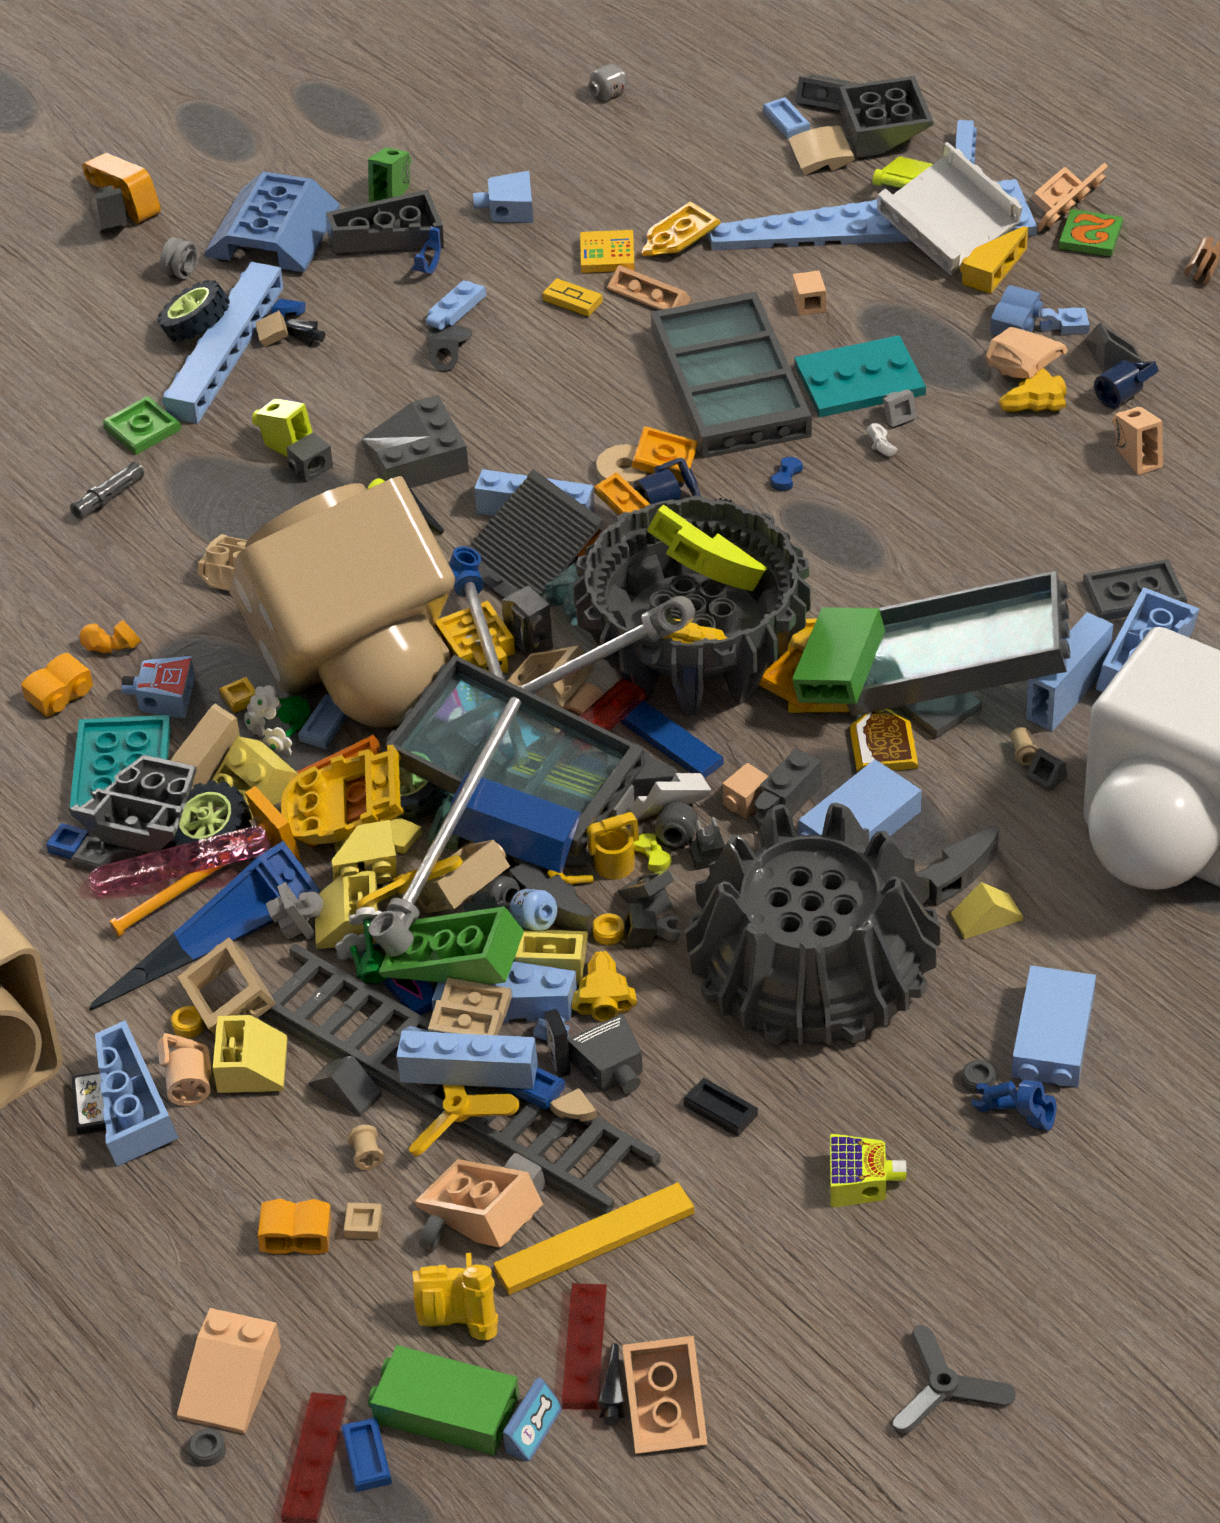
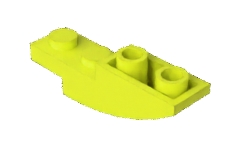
M665 505L658 509L647 529V532L669 546L666 552L667 555L688 568L718 582L753 591L767 569L763 564L720 534H717L712 539Z

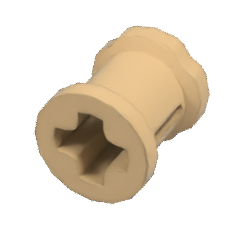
M360 1125L353 1128L347 1137L349 1144L354 1147L355 1156L353 1159L355 1166L361 1170H371L382 1164L384 1154L378 1148L376 1142L378 1138L377 1129L371 1125Z

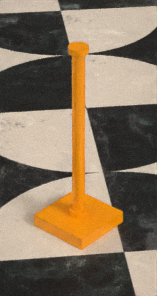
M256 786L245 792L257 830L119 919H111L109 921L111 928L118 937L125 934V929L264 840L272 847L284 841L297 860L301 862L289 822Z

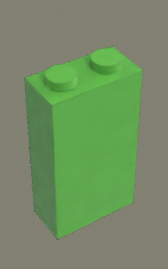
M821 608L792 678L799 703L857 704L885 633L879 608Z
M396 1345L391 1358L387 1357L383 1363L381 1370L382 1378L378 1387L373 1386L371 1389L368 1406L372 1408L373 1418L377 1417L378 1424L496 1455L503 1438V1431L509 1423L520 1397L518 1377Z

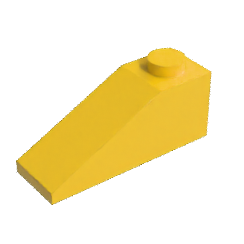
M1022 226L980 245L968 257H964L960 265L962 285L991 294L1027 250L1028 227Z

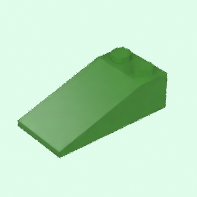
M505 906L417 919L409 927L414 938L409 949L393 957L386 953L379 974L382 977L446 983L447 977L488 985L505 983L524 930Z

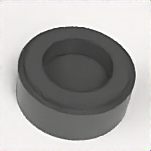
M983 1060L971 1061L963 1068L962 1083L968 1091L980 1094L975 1090L978 1083H985L990 1087L995 1086L996 1070L989 1062Z
M433 1214L429 1217L420 1238V1247L429 1251L437 1248L446 1225L444 1218Z
M214 1429L197 1431L192 1435L188 1443L191 1459L200 1466L217 1464L223 1459L226 1452L222 1434Z

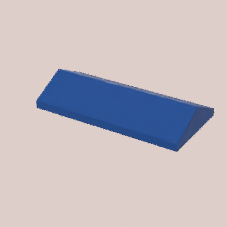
M466 772L453 799L451 800L450 809L454 804L459 792L461 791L467 777L469 776V772ZM482 777L452 834L476 843L494 840L508 855L557 873H562L581 812Z

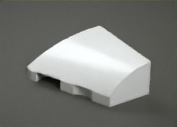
M675 773L671 782H655L648 796H638L629 812H632L637 821L659 814L660 810L671 802L691 804L701 801L711 792V788L701 773Z

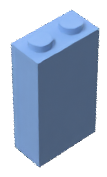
M1088 612L1070 630V638L1066 639L1071 652V658L1066 659L1067 672L1028 680L1026 720L1052 732L1098 681L1102 664L1111 649L1112 623Z
M874 759L798 820V836L822 835L826 813L832 803L843 804L850 808L861 827L869 829V842L877 831H886L891 836L921 812L922 790Z
M1030 965L1013 1053L1012 1078L1052 1083L1059 1086H1079L1094 1001L1096 975Z

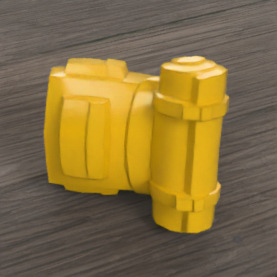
M466 1253V1268H447L446 1265L421 1267L420 1270L412 1271L413 1300L419 1325L432 1327L448 1326L453 1323L467 1324L471 1337L478 1340H490L497 1335V1323L499 1320L495 1310L493 1292L495 1283L490 1267L486 1265H472L471 1253Z

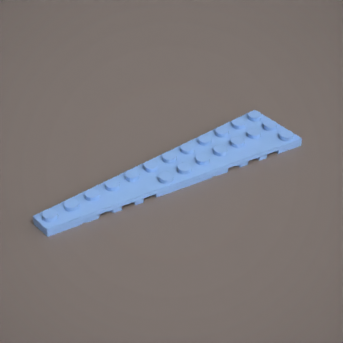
M1017 180L998 182L1001 188L1011 197H1015L1022 206L1020 223L1007 233L1025 226L1028 227V236L1037 235V225ZM877 199L861 203H849L841 206L823 207L815 210L721 223L707 234L712 250L771 248L775 243H783L788 245V247H798L799 242H814L815 246L825 245V241L840 240L841 244L911 241L876 210Z

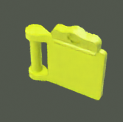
M897 157L882 170L876 169L872 182L876 186L885 184L902 188L933 164L905 157Z

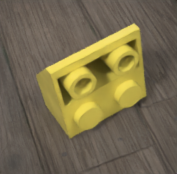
M237 736L212 780H215L217 783H221V781L227 782L230 787H236L248 806L249 803L245 792L256 786L274 806L281 801L286 786L298 773L261 741Z
M390 820L361 824L355 828L332 859L333 881L349 872L359 873L360 871L375 870L377 884L387 883L391 878L397 876L396 852Z
M375 870L346 873L336 878L318 893L323 899L324 906L320 915L315 918L316 949L335 948L336 943L342 941L343 937L349 933L364 934V925L350 924L349 916L356 914L358 909L356 903L360 899L378 890ZM379 902L370 907L375 908V911H379ZM372 936L373 944H377L378 942Z
M524 930L515 956V962L576 971V983L579 985L584 973L588 932Z
M251 1015L217 1016L213 1072L217 1093L284 1091L287 1035Z

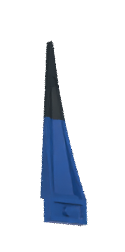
M282 841L258 856L190 919L95 999L89 1009L102 1006L205 956L227 938L234 942L273 923L274 921L269 914L266 903L280 896L277 886L286 882L297 899H299V895L303 892L320 893V889L285 842Z

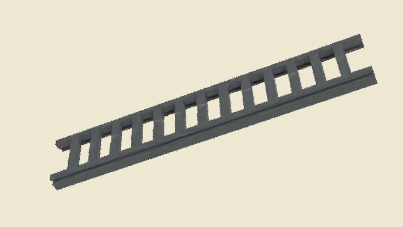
M294 944L289 948L290 954L303 966L272 995L276 1004L260 1017L333 1060L353 1055L376 1085L436 1120L444 1111V1100L436 1096L443 1088L442 1084L425 1083L421 1087L416 1083L401 1082L399 1069L395 1072L385 1066L398 1051L401 1031L409 1026L428 1030L430 1020L299 945ZM317 973L328 978L296 1012H292L284 1007ZM342 987L354 993L320 1027L308 1021ZM367 1001L378 1007L368 1020L345 1042L333 1036ZM392 1016L404 1022L394 1032V1035L387 1042H384L370 1057L359 1051ZM464 1085L467 1095H477L484 1086ZM504 1089L498 1092V1094H512ZM531 1102L526 1105L501 1133L488 1126L497 1116L469 1117L465 1121L453 1122L449 1126L452 1130L505 1161H508L514 1153H518L542 1168L546 1185L599 1216L612 1211L614 1199L597 1190L596 1187L628 1152L655 1167L661 1162L660 1154L657 1150L599 1117L589 1121H580V1119L560 1118L557 1116L545 1132L541 1133L528 1148H525L515 1142V1140L545 1110ZM574 1121L587 1127L586 1131L555 1164L542 1158L544 1153ZM601 1137L615 1143L582 1180L568 1173Z

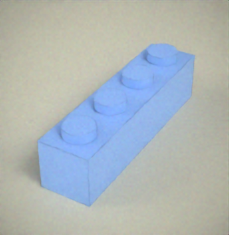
M958 120L956 148L971 163L975 164L977 127H974V120Z

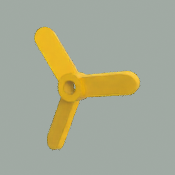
M454 855L437 862L427 881L456 870L462 865L463 860L459 855ZM414 869L395 876L393 883L360 899L356 903L357 908L370 907L398 892L399 894L406 892L418 870Z
M442 1084L445 1094L443 1101L444 1111L411 1144L409 1151L414 1157L421 1155L453 1122H462L469 1117L513 1115L519 1108V1100L512 1094L467 1095L464 1085Z

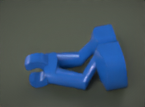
M1023 1080L1019 1085L1018 1091L1013 1081L991 1087L985 1083H978L975 1090L983 1094V1100L981 1101L972 1099L971 1104L976 1110L986 1112L991 1109L1017 1108L1018 1112L1026 1117V1121L1033 1128L1052 1129L1056 1117L1057 1104L1053 1096L1045 1095L1044 1086L1040 1081Z

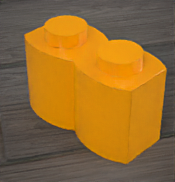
M69 653L55 657L45 668L31 673L21 683L24 699L46 717L62 711L69 701L84 696L93 686L90 670Z
M274 1199L261 1203L258 1229L259 1250L270 1254H286L295 1251L314 1255L329 1252L332 1222L330 1203L317 1199L298 1203L284 1199Z

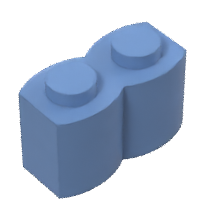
M1009 285L991 317L990 333L999 335L1009 327L1032 332L1034 320L1036 317L1040 318L1041 310L1044 306V302L1040 301L1041 293Z

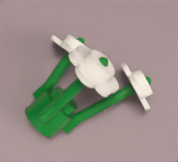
M258 686L255 689L256 695L251 697L250 704L247 705L248 712L245 713L244 717L246 726L253 734H257L260 737L265 734L262 743L276 755L288 758L292 754L290 748L292 741L289 737L297 730L303 728L306 723L305 720L310 716V706L301 695L277 698L275 697L276 691L273 686ZM279 717L285 724L293 725L286 732L279 727L273 730L270 728L264 729L265 720Z
M373 907L359 908L356 910V914L349 916L350 924L364 925V934L349 933L343 937L342 941L335 945L337 957L341 960L348 959L349 957L353 959L356 965L357 978H360L367 984H378L384 982L387 978L379 974L384 956H382L380 951L373 949L372 935L369 933L370 923L377 915L382 913L381 911H375ZM366 950V952L363 954V957L360 958L361 952Z

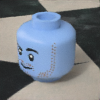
M523 889L513 896L509 912L523 930L544 931L554 923L557 916V905L553 896L545 890Z

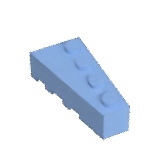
M1143 587L1102 664L1096 690L1103 692L1151 629L1163 627L1189 637L1193 633L1200 609Z
M513 961L507 981L505 983L491 984L511 988L512 998L503 1023H509L512 1019L525 1018L527 1022H537L538 1018L545 1019L546 1011L556 1009L560 1016L565 1018V1021H570L573 1012L571 1006L574 992L577 991L576 971ZM438 982L432 998L433 1011L436 1001L441 1000L446 983Z
M126 1020L96 1033L98 1068L101 1075L100 1089L104 1104L103 1118L107 1133L105 1134L106 1145L116 1166H119L179 1137Z

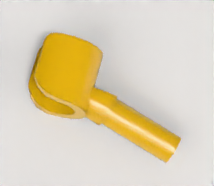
M548 871L550 878L559 874L566 884L570 883L573 885L593 882V875L565 876L563 872Z

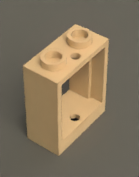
M578 645L530 654L507 681L521 687L583 655L584 652ZM591 664L534 694L559 707H563L594 671V667ZM518 710L516 714H522L523 712Z
M494 840L466 844L453 853L450 857L459 855L463 863L452 872L426 881L417 898L424 911L432 913L455 909L468 899V895L476 893L509 868L510 865L505 859L506 854L503 848L495 843Z
M230 938L218 944L212 951L178 976L206 1026L215 1036L217 1016L251 1015L258 1018L276 1004L245 952ZM236 963L249 986L212 1013L200 990Z

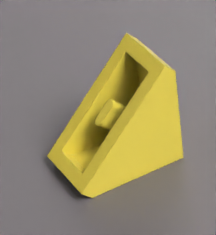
M980 882L951 912L950 916L964 939L1023 920V915L1009 893L983 882Z

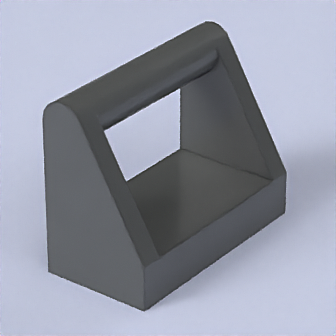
M811 73L799 76L795 102L839 110V87L858 83Z

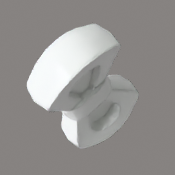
M877 423L868 426L866 432L874 441L871 448L873 450L877 449L888 457L893 456L898 449L886 439L887 430Z

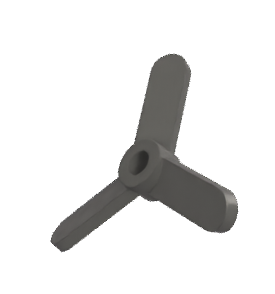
M918 1325L914 1328L911 1338L928 1374L929 1384L894 1418L893 1425L896 1432L900 1434L911 1432L939 1403L950 1401L953 1398L1000 1406H1009L1014 1402L1015 1390L1010 1384L957 1375L954 1370L948 1368L933 1332L923 1325Z

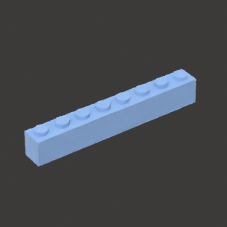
M251 262L245 272L241 273L238 283L230 290L228 297L230 303L228 304L227 311H224L223 317L217 319L211 328H207L203 337L198 339L196 348L191 355L187 356L185 365L180 372L176 373L174 382L163 394V405L166 407V411L175 419L195 424L199 423L256 333L255 322L263 319L268 314L284 289L281 267Z

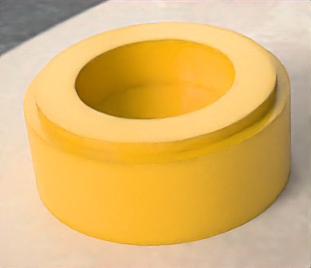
M606 913L598 916L593 921V937L598 943L613 945L623 939L625 935L624 921L618 915Z
M195 1006L181 1007L171 1017L173 1031L180 1037H196L205 1028V1022Z

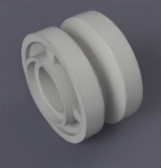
M175 237L170 238L165 243L161 252L160 267L162 272L187 279L196 267L198 259L196 244L189 241L183 242V240Z

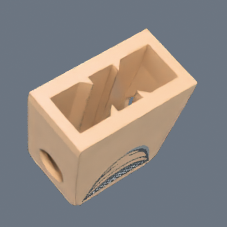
M1143 407L1118 412L1112 420L1115 426L1116 448L1133 471L1140 475L1162 468V420Z

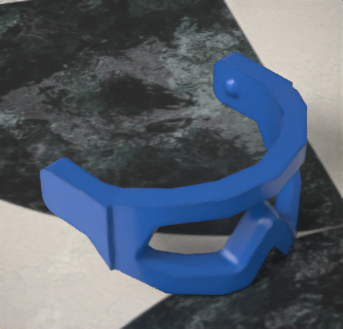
M431 227L429 229V238L426 240L420 254L415 255V264L410 271L433 273L436 270L441 253L440 231L438 228ZM428 246L435 249L434 257L429 267L424 256Z

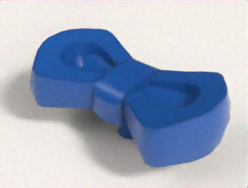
M795 457L782 458L780 462L781 467L778 469V473L771 477L770 482L776 490L786 491L793 488L791 478L793 474L803 470V464Z

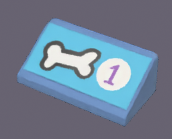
M539 1377L534 1381L503 1431L506 1453L524 1461L532 1459L562 1410L561 1403L545 1381Z

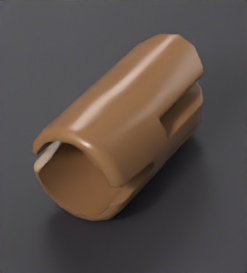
M1205 237L1199 242L1184 272L1188 276L1196 264L1198 269L1193 280L1198 281L1203 270H1208L1202 283L1203 285H1207L1210 282L1220 262V241L1218 240L1216 245L1212 247L1214 237Z

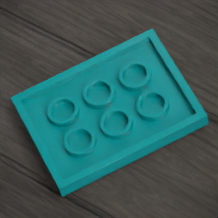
M900 335L794 357V366L819 418L884 404V395L894 391L901 392L908 389L913 392V397L926 395V385Z
M170 715L79 719L70 808L75 804L79 806L85 804L93 798L92 792L97 788L103 790L116 781L115 775L143 755L168 760L171 732Z

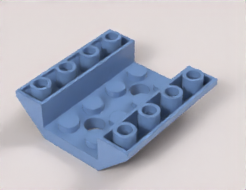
M263 171L240 190L204 252L205 257L230 260L239 245L267 251H277L279 267L281 269L305 272L327 233L326 212L339 210L340 204L313 179Z

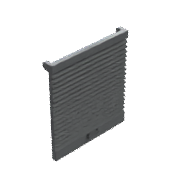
M533 469L528 474L527 479L520 484L516 492L512 493V497H509L505 505L501 506V510L497 511L493 519H490V523L486 524V527L482 529V532L475 537V541H472L468 547L476 550L481 556V563L478 569L483 582L503 598L528 585L542 597L599 529L604 531L607 528V524L598 515Z

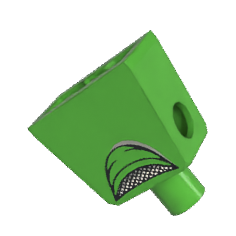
M384 148L368 159L369 203L401 196L405 193L410 184V164L412 162L407 151Z

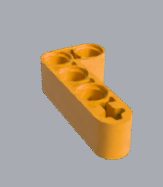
M104 153L82 164L83 173L90 184L99 188L113 186L114 189L121 188L127 212L136 224L161 212L153 181L147 170L143 167L108 153Z

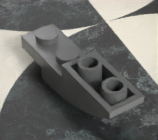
M996 824L985 830H979L974 835L960 842L950 844L942 850V862L932 864L927 869L918 873L928 876V899L935 906L944 903L963 891L987 868L998 849L999 828Z
M506 854L505 859L510 865L508 868L509 876L519 883L521 890H545L553 896L557 905V916L553 923L554 926L565 931H587L588 937L593 935V911L587 903L583 904L579 900L574 887L570 883L566 884L559 874L549 878L547 873L543 869L539 870L535 864Z

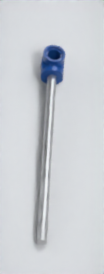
M459 546L454 549L449 561V566L455 576V592L459 596L467 598L489 672L504 679L478 597L484 586L478 569L481 563V556L470 547ZM515 715L507 730L517 763L523 767L527 766L530 760Z

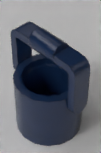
M1122 360L1096 377L1094 380L1095 393L1098 399L1107 407H1119L1142 390L1144 381L1159 372L1158 366L1155 361L1131 363Z
M676 458L654 468L655 473L638 479L633 483V488L650 504L673 499L681 500L678 481L674 474L667 469L678 464L682 478L692 496H700V491L697 487L698 482L683 458Z

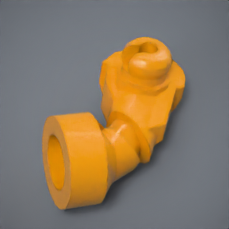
M123 619L113 627L114 635L111 637L97 623L84 626L79 634L80 643L84 648L89 651L95 650L102 653L108 652L113 654L112 650L118 652L124 648L134 649L142 642Z

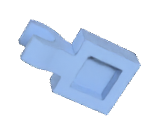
M1050 308L1041 310L1042 319H1049L1047 321H1039L1041 331L1047 332L1060 329L1061 335L1089 334L1090 324L1085 308L1058 309V313Z

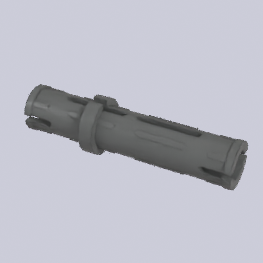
M133 461L100 486L90 488L84 497L70 505V510L74 517L82 520L93 510L106 506L107 501L144 476L142 466L138 462L135 463Z

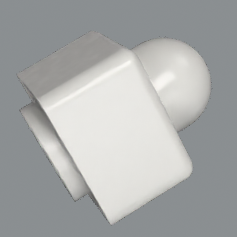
M1163 627L1153 628L1147 633L1096 700L1090 714L1083 816L1088 825L1090 841L1097 858L1113 876L1128 885L1143 889H1166L1178 886L1195 876L1220 887V650Z

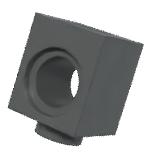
M314 432L286 447L288 469L292 474L298 475L305 482L333 467L331 446Z

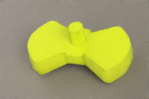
M655 834L639 835V840L634 842V851L644 853L649 858L647 866L650 871H664L670 866L672 857L669 853L662 850Z

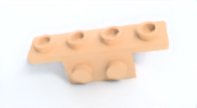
M1103 163L1083 182L1064 167L1041 186L1031 197V200L1046 212L1037 225V231L1041 232L1046 226L1052 228L1060 219L1061 213L1064 215L1068 214L1075 206L1076 200L1083 201L1090 193L1091 187L1096 189L1106 178L1103 174L1108 165Z

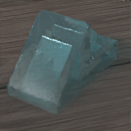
M573 563L548 582L545 587L546 602L550 606H564L565 614H571L572 626L578 625L573 584L580 578L576 574V563Z

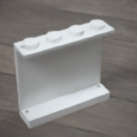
M946 142L944 144L943 157L896 193L892 194L886 188L881 191L877 197L876 210L951 276L960 269L964 257H968L976 247L1006 234L1019 224L1022 206L1015 197L1008 195L998 182L992 181L986 176L978 165L971 163L959 149Z

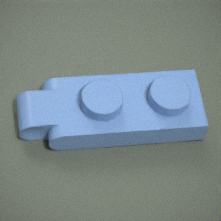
M463 280L429 310L426 325L440 330L447 325H454L486 297L485 287Z

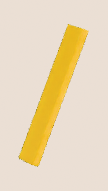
M679 1182L496 1261L493 1263L494 1271L508 1295H511L695 1214L694 1205Z

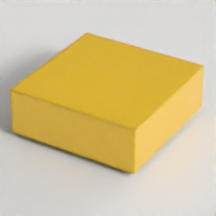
M247 677L219 688L220 696L233 713L246 709L247 705L250 704L251 697L256 695L255 688Z

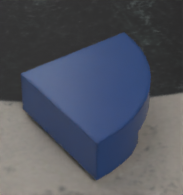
M279 299L271 307V314L280 311L284 318L285 313L291 312L296 313V316L305 312L306 302Z

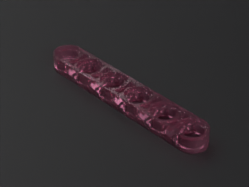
M253 826L100 866L90 873L89 882L97 895H109L256 857L263 854L269 848L270 842L262 827Z

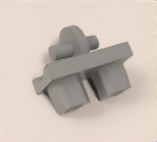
M286 882L277 886L280 896L266 903L273 921L279 923L287 940L303 933L308 941L315 938V932L308 921L309 918H316L320 915L324 906L321 896L316 892H303L299 895V899H297Z

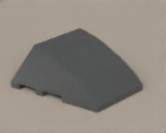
M143 755L115 775V782L104 790L97 788L92 792L93 798L82 806L75 804L69 809V812L104 843L157 854L175 837L186 801L194 783L196 767L194 765Z

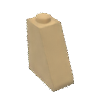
M214 704L170 761L196 767L197 771L193 785L202 783V785L207 784V781H211L214 778L236 737H240L237 717Z

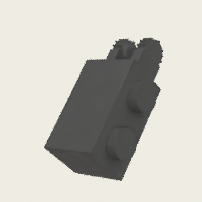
M795 748L761 783L760 795L754 801V809L757 811L754 820L758 827H761L767 811L780 804L786 805L791 817H793L820 789L821 760Z

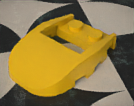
M387 745L386 752L375 755L370 749L358 751V756L345 759L343 755L330 758V765L319 770L314 766L295 776L286 786L281 798V814L289 822L293 837L298 841L313 845L345 841L358 825L386 820L391 821L403 814L404 811L400 802L399 760H401V755L394 745ZM365 776L367 812L360 815V820L347 825L346 782Z

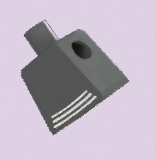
M623 1013L568 1039L570 1062L599 1090L606 1091L619 1085L625 1093H631L639 1087L641 1081L638 1075L643 1071L642 1053Z

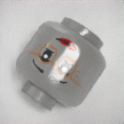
M608 64L594 70L590 74L588 88L594 97L603 101H609L623 94L627 84V77L620 67Z

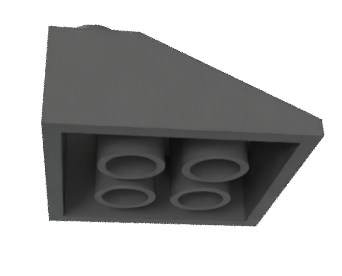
M915 76L839 87V113L857 158L883 154L933 126L932 116Z
M439 395L411 402L361 438V443L380 479L384 481L402 476L410 488L469 472L467 446Z

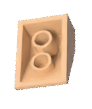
M457 1159L414 1201L418 1208L430 1215L433 1214L444 1218L446 1225L474 1242L499 1248L508 1243L512 1235L524 1223L528 1222L533 1214L543 1205L528 1172Z
M210 1308L197 1336L177 1412V1419L245 1434L281 1348L277 1323Z
M694 1336L622 1345L635 1454L708 1445Z

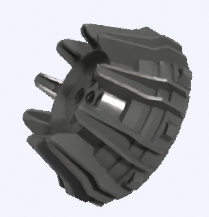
M690 496L683 500L662 501L647 505L640 510H634L630 513L624 512L618 515L616 523L602 531L595 543L585 549V556L578 557L576 563V574L580 576L573 584L577 624L582 629L591 633L598 646L642 625L641 616L643 613L676 596L686 597L693 603L695 617L691 623L723 631L724 636L727 637L726 639L717 641V639L708 640L703 638L702 641H694V643H681V641H674L672 638L654 641L647 635L602 658L608 661L612 668L616 669L634 698L638 696L644 701H648L653 695L659 675L672 678V686H674L681 711L686 715H696L700 712L704 680L724 675L734 701L739 703L748 701L754 695L765 671L783 656L792 636L805 628L806 612L810 611L811 586L804 581V579L809 577L808 560L803 558L801 548L792 545L789 533L774 525V517L767 513L760 514L754 510H748L744 506L732 502L707 500V498L702 496ZM665 505L712 539L717 534H720L767 567L756 588L753 591L718 582L688 568L667 555L666 552L669 546L647 532L658 509ZM672 606L671 616L673 619L681 620V611L677 607Z
M780 804L772 807L767 811L759 831L753 832L755 852L752 851L742 836L732 835L723 848L718 860L709 864L710 874L708 878L695 884L696 901L702 908L700 914L691 916L689 927L685 929L687 952L690 954L692 974L705 979L701 985V993L707 1003H719L721 1015H731L741 1023V1028L744 1030L752 1029L764 1033L765 1042L779 1045L782 1041L788 1042L790 1040L798 1041V1045H803V1043L832 1044V1040L847 1039L851 1043L864 1040L867 1030L878 1026L885 1027L888 1025V1020L898 1011H907L910 998H921L927 990V979L923 974L936 968L937 946L941 942V923L938 921L935 909L923 907L924 902L929 898L928 876L915 873L914 858L909 855H903L886 831H877L869 842V829L862 828L850 808L843 804H830L826 813L822 835L797 836L790 811L786 805Z

